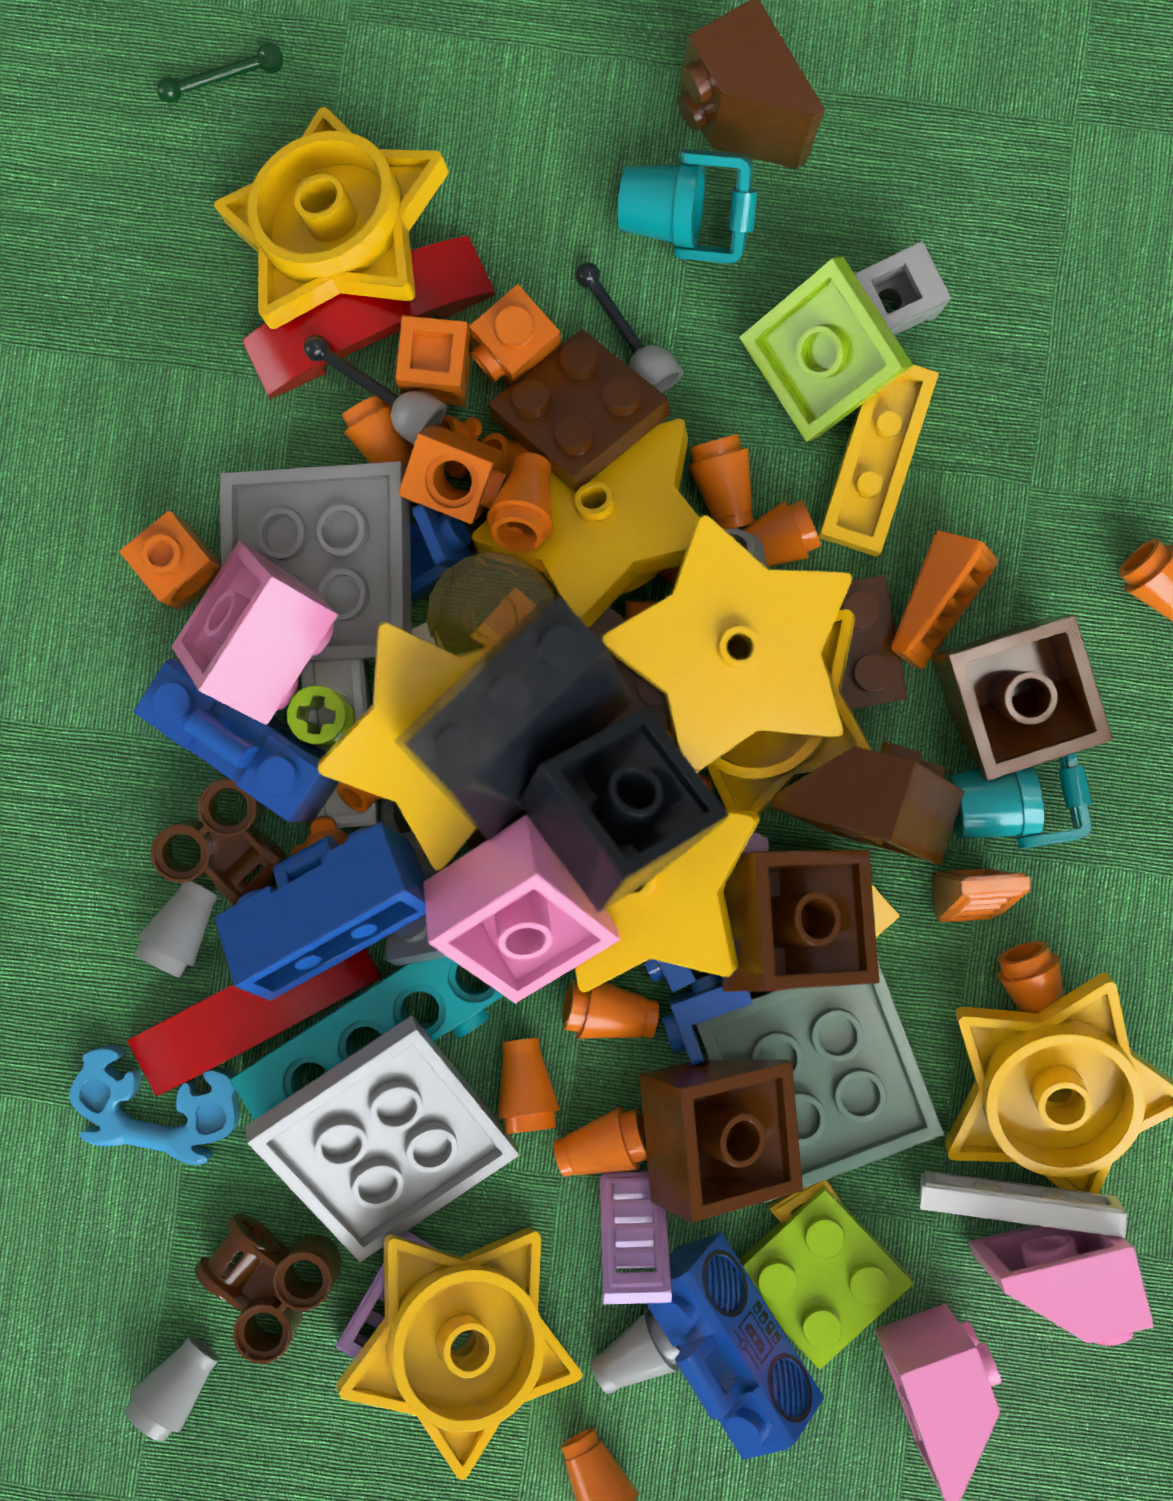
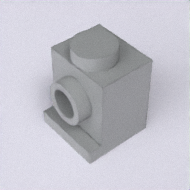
M923 241L855 273L894 336L924 321L927 323L937 318L951 299ZM885 296L893 299L897 310L887 313L879 297Z

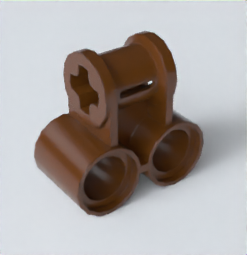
M227 777L214 781L200 795L197 809L201 821H181L165 828L158 833L152 842L150 855L152 865L158 874L169 881L179 883L192 881L206 873L224 897L235 906L239 898L246 893L257 889H264L268 886L273 887L277 883L273 873V866L289 858V856L273 840L255 827L264 814L265 805L236 786L237 783ZM226 788L236 789L243 794L247 801V814L242 822H229L218 811V797ZM178 834L190 835L200 845L201 856L196 866H184L177 862L173 856L172 845ZM260 864H263L264 868L247 883L246 878Z
M237 1213L228 1222L229 1233L210 1257H203L198 1261L194 1272L200 1283L210 1293L230 1303L241 1312L233 1326V1341L236 1350L243 1358L253 1363L267 1364L276 1361L286 1352L302 1322L303 1311L317 1308L326 1300L341 1271L342 1258L338 1247L332 1240L322 1235L309 1234L300 1237L287 1248L263 1224L246 1214ZM239 1251H242L244 1253L243 1257L236 1265H233L231 1263L232 1259ZM309 1260L315 1263L321 1270L323 1280L317 1283H307L301 1280L295 1273L294 1262ZM262 1312L276 1316L281 1322L283 1332L268 1334L262 1331L256 1323L255 1314Z

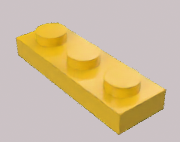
M913 365L859 406L818 532L820 539L875 557L881 554L939 375L938 372Z

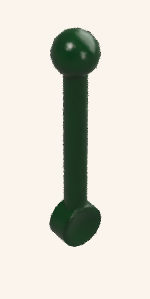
M266 43L260 46L256 56L178 81L171 77H165L159 81L157 93L163 101L175 103L180 99L182 93L260 68L265 72L275 73L283 66V56L278 46Z

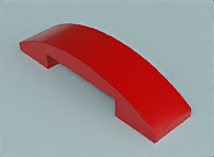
M469 236L453 238L411 250L415 285V298L412 301L340 293L276 329H271L264 323L245 337L242 342L268 397L273 399L327 374L324 366L328 363L323 360L312 361L304 353V342L312 335L324 337L331 351L340 357H345L401 331L402 315L429 318L436 314L438 319H445L495 296V291Z
M365 948L272 1001L237 988L232 984L132 1037L127 1042L157 1097L329 1007L381 978L382 975L368 948Z

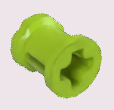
M321 685L308 686L298 691L290 700L287 709V722L292 733L300 740L320 746H334L356 722L355 710L342 693ZM325 700V708L335 711L336 718L334 724H323L319 734V725L309 721L310 710L321 709Z

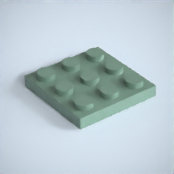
M879 962V984L763 991L751 996L753 1004L696 1024L709 1061L784 1059L792 1062L803 1188L944 1135Z

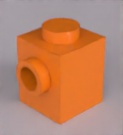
M519 284L513 287L469 326L474 350L470 352L471 357L492 382L496 383L501 378L508 387L561 346V332Z

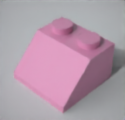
M239 540L171 647L199 691L267 725L276 710L285 708L294 697L298 687V676L311 656L321 653L329 643L334 629L333 622L338 614L319 594Z
M525 815L496 834L492 839L485 841L423 882L428 943L514 1003L519 1002L620 940L619 931L607 910L604 909L598 913L528 815Z
M1031 1225L968 1241L971 1254L1004 1293L1086 1343L1094 1342L1098 1345L1106 1346L1117 1345L1132 1339L1134 1336L1133 1332L1154 1327L1134 1246L1123 1237Z
M942 1304L877 1328L875 1333L917 1448L944 1501H960L1000 1414L991 1387L1000 1384L1001 1378L990 1350L985 1342L979 1343L969 1321L959 1323L948 1306Z

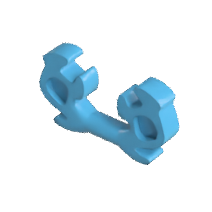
M106 1045L97 1047L83 1055L84 1065L70 1088L69 1097L76 1111L99 1126H90L80 1133L81 1139L88 1143L103 1147L128 1144L166 1152L171 1157L186 1164L202 1165L213 1156V1152L200 1147L199 1144L221 1140L228 1136L239 1124V1100L236 1090L229 1081L236 1074L228 1069L216 1066L204 1072L203 1077L211 1086V1090L199 1092L196 1089L194 1079L183 1083L178 1090L176 1109L180 1113L185 1114L187 1123L170 1127L133 1119L121 1109L122 1101L129 1100L137 1094L142 1077L139 1068H134L123 1076L112 1067L113 1061L126 1054L124 1048Z

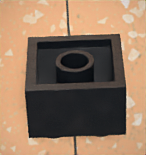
M647 706L541 764L518 802L598 913L652 880L729 816V813Z

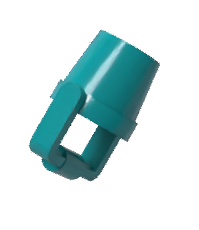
M684 149L680 153V162L682 164L625 166L618 196V227L621 232L674 243L673 256L680 259L735 263L742 257L746 248L747 232L754 231L758 190L751 188L753 163L747 155ZM705 165L738 168L736 188L732 189L729 221V230L732 231L731 248L697 245L704 212Z
M1076 752L1058 758L1061 769L1058 771L1065 806L1070 811L1073 825L1072 830L1041 834L1044 824V804L1039 779L1034 766L988 781L984 780L979 769L975 768L947 777V781L964 791L953 825L956 836L960 839L1014 836L1018 838L1019 849L1076 841L1087 836L1091 831L1088 806L1092 805L1085 768L1084 766H1079Z

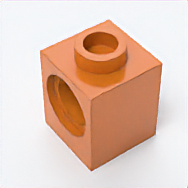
M402 315L395 377L401 394L410 391H425L446 405L467 407L472 360L470 352L473 351V343L467 322Z
M431 424L417 435L398 496L472 525L485 511V508H491L508 477V474L499 471L505 452L436 424ZM447 461H457L468 468L472 477L470 490L456 489L447 481L444 470Z
M170 510L119 550L120 554L158 601L179 611L207 590L221 569L220 560L194 528Z

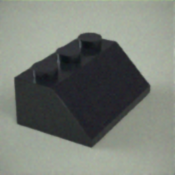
M557 597L541 601L400 734L394 742L487 840H490L522 809L518 802L541 764L603 731L634 699L606 647L563 599Z

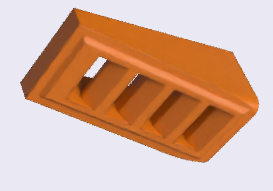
M939 530L937 534H934L891 645L892 650L911 667L921 670L925 668L932 655L938 650L994 571L999 560L985 543Z
M995 868L936 871V875H932L935 917L940 922L992 920L1005 913L1030 891V877L1025 876V873Z

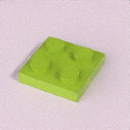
M836 257L829 260L739 337L806 442L819 438L913 366L844 257Z
M825 1186L821 1187L807 1202L791 1211V1217L783 1223L779 1222L739 1259L783 1332L819 1370L914 1284L909 1273Z

